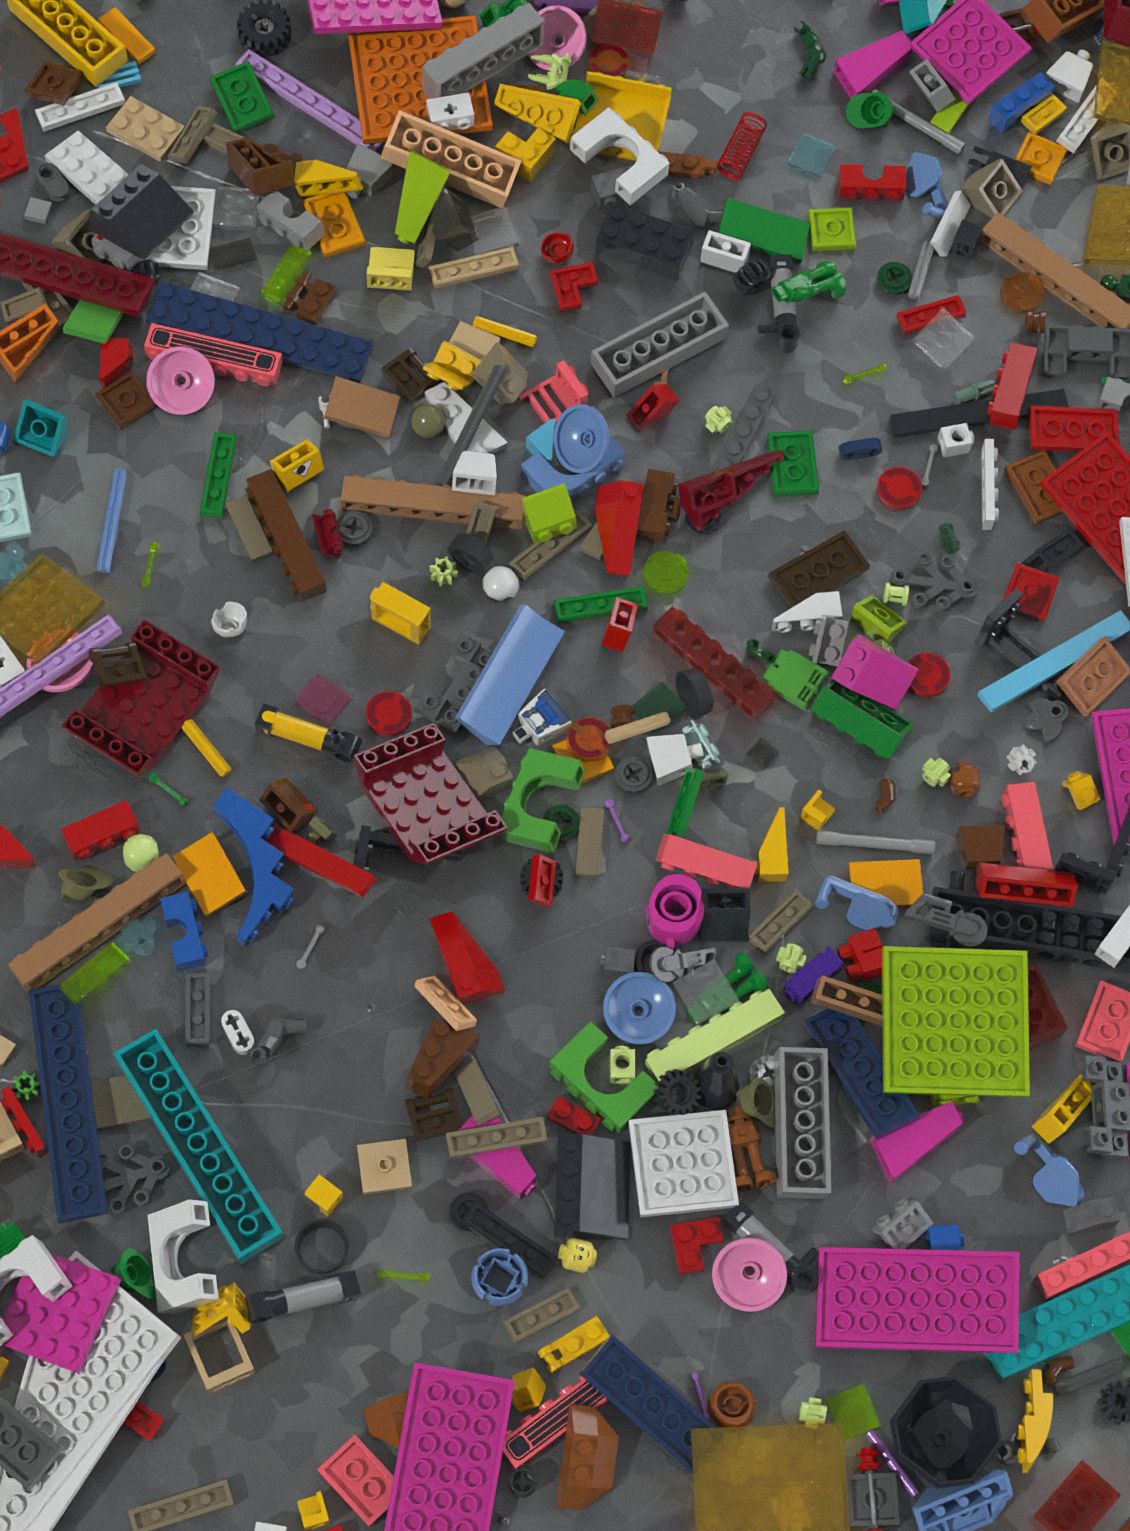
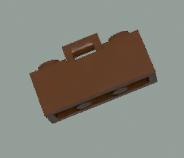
M648 469L636 539L663 543L664 536H669L671 523L667 521H679L681 511L680 498L671 497V495L676 496L678 482H674L675 473ZM667 504L672 505L671 513L666 512Z

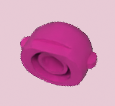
M679 874L665 876L654 888L649 903L645 908L647 928L653 938L674 950V946L685 945L694 938L701 928L704 915L702 891L698 883L691 877ZM677 911L683 915L672 916L668 912Z

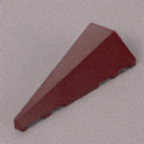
M775 450L678 484L681 506L695 528L699 531L704 530L706 523L712 518L716 519L720 516L719 512L723 508L737 501L756 484L755 480L762 474L766 475L770 471L769 468L774 463L782 461L784 459L783 452Z

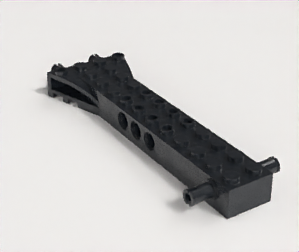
M958 871L950 872L949 889L934 886L931 895L952 901L949 913L955 915L958 911L963 910L964 913L979 915L985 921L988 929L984 942L971 948L1027 951L1028 957L1130 973V948L1115 968L1095 955L1100 944L1121 916L1049 904L979 897L978 893L963 891L966 874L962 871L958 875V880ZM929 904L928 912L932 908L944 911L945 909ZM927 925L926 941L942 943V948L956 949L957 945L963 946L954 939V936L950 937L948 931Z

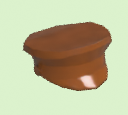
M739 1382L719 1384L708 1399V1410L712 1419L718 1427L726 1430L737 1431L751 1423L755 1414V1397Z

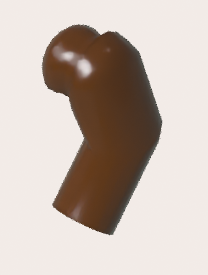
M886 778L879 782L882 797L873 805L879 813H883L896 799L895 783Z
M1073 1357L1050 1360L1042 1371L1044 1383L1046 1385H1055L1058 1381L1057 1377L1062 1370L1074 1369Z

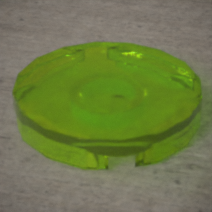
M669 551L654 553L647 559L643 578L651 591L659 595H672L678 593L686 585L689 569L686 561L680 555L669 553Z

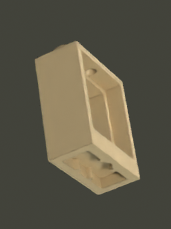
M224 1317L196 1336L191 1333L192 1327L187 1329L188 1333L184 1334V1338L208 1395L255 1374L236 1327L234 1328L230 1325L227 1317ZM228 1325L243 1363L209 1378L193 1341Z

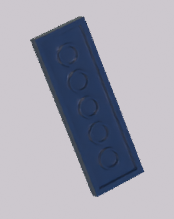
M826 1009L804 1020L803 1025L818 1048H828V1065L876 1140L919 1120L920 1115L906 1094L883 1093V1057L858 1018Z
M610 1335L579 1372L581 1377L691 1475L696 1473L725 1437L719 1429L614 1335Z

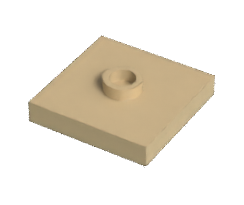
M406 1139L357 1145L363 1195L412 1188Z

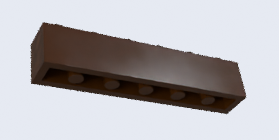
M270 469L247 478L246 495L249 501L253 500L256 505L253 508L257 519H262L265 524L262 528L266 538H271L273 541L271 547L275 557L281 558L282 564L280 566L284 576H289L291 580L289 585L293 595H298L300 601L303 602L326 593V582L273 470Z

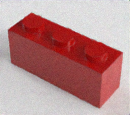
M126 799L63 827L61 831L76 861L78 859L85 860L98 850L110 849L116 842L123 839L127 840L131 836L137 835L140 829Z

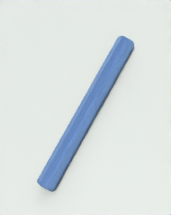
M116 468L114 470L97 563V571L100 573H108L110 571L127 477L125 469Z

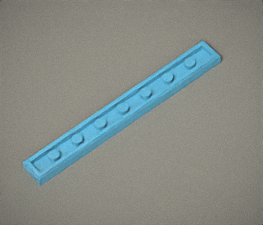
M1120 610L980 690L977 696L992 713L1070 668L1101 637L1106 636L1112 644L1129 634L1130 621Z

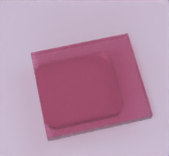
M317 674L301 691L295 703L329 726L351 700V696Z

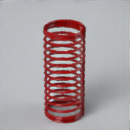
M752 112L742 114L725 151L717 163V169L723 176L734 180L740 179L743 176V172L747 168V164H749L767 128L766 121L760 115ZM749 116L760 120L764 124V128L757 121L747 118L744 119V117ZM744 120H749V121L755 122V123H757L762 129H759V128H758L757 126H755L754 124L747 123V122H745ZM721 163H722L728 170H730V171H732V172H735V173H740V175H733V174L727 172V171L724 170V168L721 166ZM724 163L729 164L731 167H734L739 171H734L730 169Z

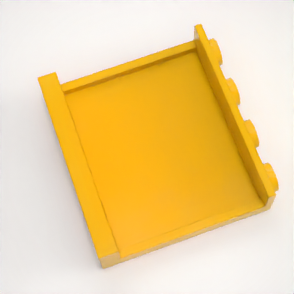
M587 71L586 83L594 88L599 102L586 116L580 112L578 113L572 136L609 107L614 113L620 114L623 121L627 125L634 127L638 135L644 140H648L658 152L671 101L672 88L661 84L655 85L641 80L635 81L621 76L614 77L600 72ZM621 146L606 147L598 152V154L637 161L630 150Z

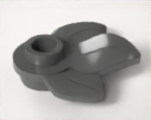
M1037 697L1029 701V707L1033 712L1027 716L1024 727L1030 730H1042L1045 742L1054 740L1062 732V722L1068 716L1066 704L1058 700L1051 702L1044 697ZM1059 708L1061 712L1058 715H1054L1052 710Z

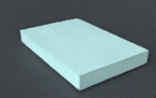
M21 473L0 476V542L31 537L32 533Z

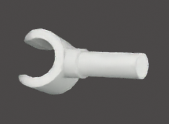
M320 396L319 408L323 411V415H325L328 402L323 403ZM324 419V428H330V420Z

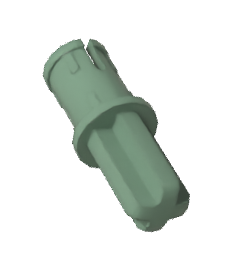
M987 380L976 385L972 383L967 388L954 391L952 394L953 401L957 405L973 399L975 401L979 400V397L992 393L996 383L994 380Z

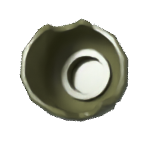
M433 404L420 405L413 412L411 418L413 430L423 438H433L439 435L446 422L442 409Z

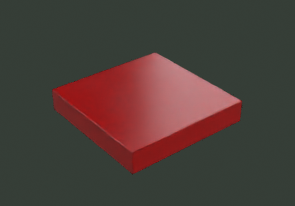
M1016 563L1004 599L1017 588L1023 594L1019 602L1021 607L1017 612L1045 621L1060 578Z

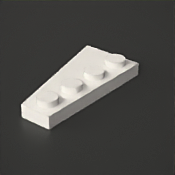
M443 382L425 391V397L430 404L442 409L446 419L444 428L455 444L472 408ZM482 419L467 451L473 452L475 448L480 447L485 449L486 453L494 454L508 447V442Z

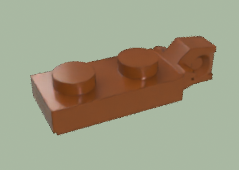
M658 151L659 154H663L668 159L669 171L667 176L699 179V177L705 176V174L716 175V160L706 159V157L699 155Z

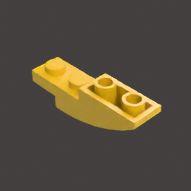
M1031 1369L1028 1378H1024L1023 1391L1027 1394L1028 1401L1025 1403V1415L1021 1423L1017 1424L1016 1438L1021 1442L1017 1458L1018 1463H1022V1473H1028L1034 1465L1046 1441L1052 1420L1053 1393H1043L1042 1371L1039 1369Z

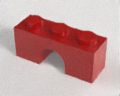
M840 164L838 174L839 198L848 200H904L906 192V166L884 165L881 178L871 180L864 176L861 164Z

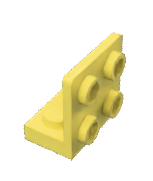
M371 247L369 266H367V287L411 291L415 251L410 249Z

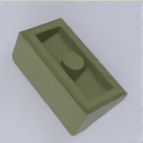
M722 767L704 771L699 790L726 784L728 772ZM684 777L677 778L679 788Z

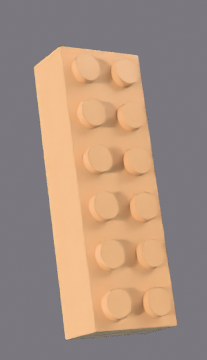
M400 110L381 155V159L406 169L409 154L413 150L451 170L445 182L447 186L499 208H503L521 164V160Z

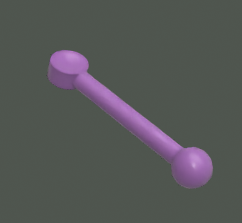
M607 799L605 807L610 810L621 833L622 842H628L630 836L625 833L615 812L614 801Z
M692 1372L691 1378L702 1414L707 1420L711 1421V1416L706 1410L697 1373Z

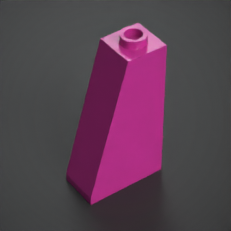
M902 30L836 59L834 73L849 97L852 98L861 93L872 92L911 58L912 47L909 45L912 40Z
M953 1101L919 1114V1120L879 1140H876L873 1134L871 1135V1144L889 1183L895 1182L960 1129L963 1115L960 1108L954 1106Z
M472 1115L458 1131L502 1124V1122L496 1116L478 1126ZM519 1148L469 1156L519 1200L524 1194L529 1196L536 1187V1174Z

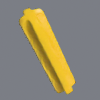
M476 316L473 321L474 327L530 347H534L536 344L537 336L479 316Z
M193 720L185 721L182 730L219 776H227L232 770L229 764Z

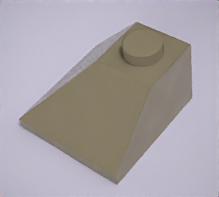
M1118 122L1100 128L1091 137L1097 180L1127 172L1130 164V125Z
M998 159L973 173L960 188L971 206L990 218H993L997 212L1004 216L1023 192L1003 159Z
M90 209L66 224L51 243L59 251L102 263L104 259L98 257L93 250L92 239L96 233L88 229Z
M496 342L472 372L471 376L484 387L495 364L503 366L506 372L493 397L502 406L514 403L525 389L529 373L499 342Z
M495 746L452 763L478 801L513 788L514 777L505 758Z

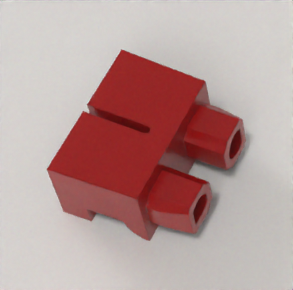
M875 927L849 936L848 943L837 948V955L843 962L851 959L854 964L845 966L846 976L849 981L861 979L863 984H865L871 978L880 976L882 979V943Z

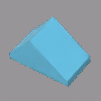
M555 419L548 420L526 437V448L532 455L539 452L550 465H552Z

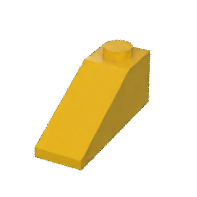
M319 160L296 162L294 179L295 187L300 197L363 190V184L357 172Z
M784 807L779 808L760 848L757 860H753V862L757 863L754 875L758 874V882L787 881L789 873Z
M1082 1074L1061 1093L1031 1126L1048 1144L1063 1134L1091 1101L1090 1086L1092 1085L1088 1081H1082Z

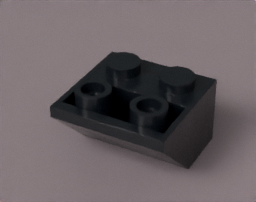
M702 888L704 915L701 928L699 929L700 942H747L751 912L749 888Z

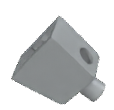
M358 143L346 169L358 173L363 184V190L348 191L346 193L354 199L361 192L368 196H373L394 175V164L381 159V155Z

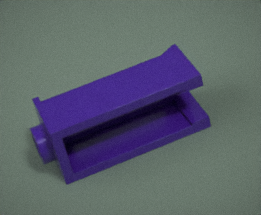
M827 946L824 954L820 952L794 974L789 981H785L783 989L785 990L786 997L791 1002L795 1001L800 1006L812 996L817 979L822 975L833 978L842 970L841 966L844 962Z

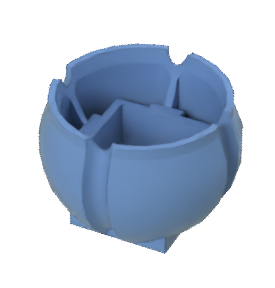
M497 1248L483 1253L477 1259L478 1265L472 1268L471 1281L475 1293L481 1300L487 1299L489 1304L493 1306H505L514 1303L522 1296L521 1290L525 1289L528 1283V1271L519 1255H511L510 1250ZM494 1266L514 1276L505 1294L485 1284Z

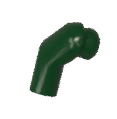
M749 639L747 641L746 651L748 654L768 664L775 662L776 655L759 647L757 639Z

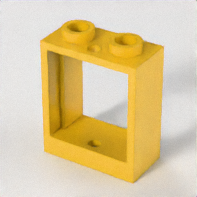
M382 582L379 588L375 587L369 598L371 600L372 619L419 645L431 628V608L385 582Z

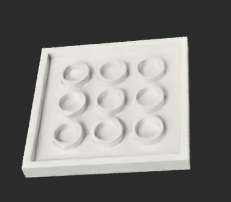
M171 186L194 211L193 215L146 259L152 260L154 264L159 263L160 267L207 270L216 189Z
M726 1110L632 1119L628 1121L640 1218L727 1209L739 1205Z

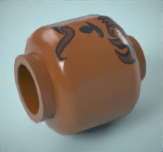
M960 762L950 770L951 792L957 794L959 798L975 796V793L981 787L979 769L970 765L969 762Z

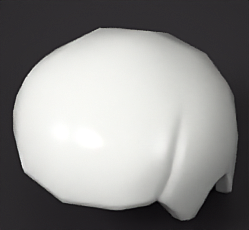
M497 566L491 568L484 576L483 589L489 597L498 601H503L509 597L514 598L519 590V579L510 568Z
M226 602L221 610L216 609L211 621L213 630L225 638L240 635L247 625L245 607L236 602Z

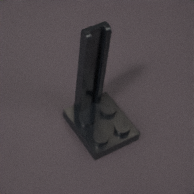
M1016 588L987 615L974 643L981 649L989 642L1015 666L1021 668L1042 655L1008 627L1016 617L1014 614L1021 607L1019 602L1023 594ZM1062 672L1039 685L1058 701L1065 695V692L1056 682L1063 675Z
M1130 805L1106 869L1098 862H1087L1080 859L1081 857L1075 853L1068 852L1066 854L1063 852L1054 871L1071 872L1074 874L1078 884L1106 894L1115 877H1119L1124 866L1123 863H1120L1122 856H1127L1130 850V842H1128L1130 837Z
M361 825L353 865L369 872L368 864L372 848L406 853L393 834H388L387 831L381 829L370 831L371 826ZM463 850L439 860L458 862Z

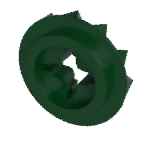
M899 262L884 264L879 269L877 275L879 287L884 288L885 293L889 291L894 295L900 292L904 293L905 290L910 288L913 279L910 269ZM891 275L895 278L899 277L898 283L894 280L890 281Z
M555 805L545 812L542 819L557 823L560 815L562 821L568 823L564 825L559 840L564 842L569 838H573L577 831H579L580 819L573 808L566 805Z

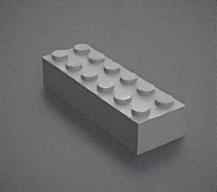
M527 3L524 6L517 7L506 17H500L489 27L482 28L474 36L463 39L460 44L452 49L445 50L437 58L428 60L422 66L423 92L429 99L465 93L542 47L544 42L543 18L530 3Z
M703 292L592 350L590 364L613 398L727 339L729 325L707 293Z
M779 1047L774 1053L777 1198L826 1199L831 1194L828 1048Z

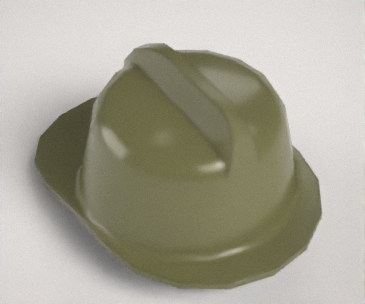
M96 868L62 869L58 874L62 879L61 897L66 900L86 901L96 889L107 888L113 883V878L110 874Z
M755 1078L751 1084L737 1091L736 1096L740 1099L741 1108L745 1114L757 1117L766 1125L775 1127V1090L763 1078Z

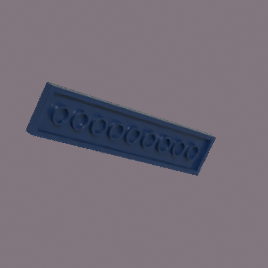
M159 281L146 317L147 324L154 323L282 353V362L333 377L337 376L359 384L361 383L373 347V342L162 281Z
M75 981L29 990L57 1221L60 1224L108 1214L79 984Z

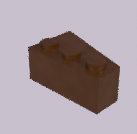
M247 137L226 142L228 166L254 196L264 195L270 191L295 185L293 161L280 159L278 153L273 152L271 154L265 151L264 146Z
M435 1017L407 1076L405 1090L428 1099L448 1079V1076L456 1067H459L472 1051L474 1052L478 1047L480 1034L468 1029L456 1031L447 1021Z

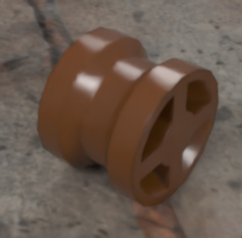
M1027 310L1024 324L1025 332L1037 331L1038 333H1044L1046 323L1045 311L1033 313L1031 310Z
M616 705L611 708V715L613 716L611 721L612 729L634 722L632 720V715H634V708L632 706Z

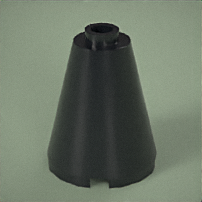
M716 1052L694 1074V1078L698 1079L699 1083L697 1086H700L702 1090L698 1091V1094L702 1095L701 1099L696 1101L703 1107L708 1106L714 1108L713 1110L728 1108L737 1099L736 1093L740 1090V1084L733 1058L728 1053Z

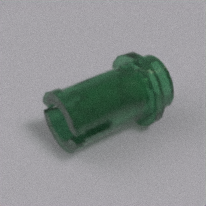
M951 523L942 524L938 528L944 543L942 548L946 553H955L959 550L960 541L956 539L953 525Z

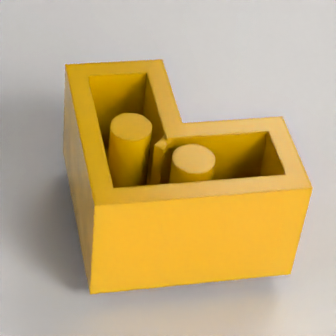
M539 127L526 142L508 131L497 143L495 150L521 160L517 174L531 182L554 155L556 138Z

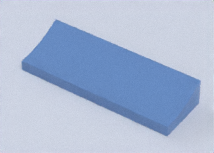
M526 604L520 605L455 719L486 745H500L565 631L541 617Z

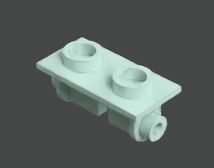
M691 720L693 727L688 725L682 731L688 745L701 743L704 756L695 758L698 765L703 767V769H708L712 766V761L720 764L721 762L717 757L720 753L715 744H710L707 736L709 733L702 723L698 724Z

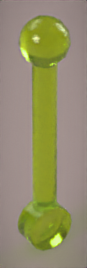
M880 363L877 367L854 375L846 374L843 377V382L850 384L853 379L879 370L885 371L887 365Z
M152 542L149 546L151 551L145 577L141 579L143 587L150 586L149 576L154 554L158 549L156 542Z
M384 1270L377 1271L378 1277L418 1279L421 1282L429 1280L427 1273L418 1275L387 1272Z

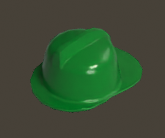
M882 92L861 93L849 100L846 107V116L850 124L856 128H874L887 123L891 119L893 112L896 111V108L892 106L887 95Z
M129 1248L124 1250L120 1260L111 1267L114 1276L121 1279L119 1286L124 1290L137 1291L148 1299H156L153 1263L135 1249Z

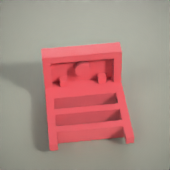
M563 360L556 364L555 376L518 396L519 401L527 398L542 421L546 423L550 418L533 396L534 393L538 392L555 415L556 424L562 413L544 388L550 386L566 409L578 404L587 405L589 391L584 383L580 384L573 367H568Z

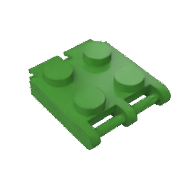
M781 649L776 656L775 662L772 663L774 666H769L762 677V681L767 684L766 689L805 711L812 696L818 693L819 685L824 678H828L830 673L791 649L789 652ZM809 691V694L807 695V697H806L805 700L803 701L805 695H806L807 692Z

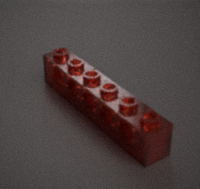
M672 606L654 623L652 634L690 667L700 670L713 687L754 722L773 704L775 698L773 689L765 683L762 684L753 671L741 666L739 660L734 655L726 653L717 640H711L705 634L702 627L690 622L682 610H677ZM682 630V631H684L686 634H685V635H678V634L676 633V631ZM700 645L703 649L695 650L692 646ZM718 660L720 664L713 665L710 663V661ZM727 675H735L737 679L731 680ZM750 689L754 691V694L748 695L744 690Z

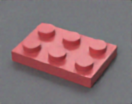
M1100 980L1075 1046L1100 1057H1106L1107 1060L1122 1063L1130 1042V992Z
M354 1435L321 1465L317 1471L363 1522L370 1527L388 1510L394 1476L363 1442Z

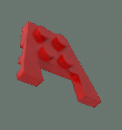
M17 108L0 115V122L8 133L0 137V184L29 170Z

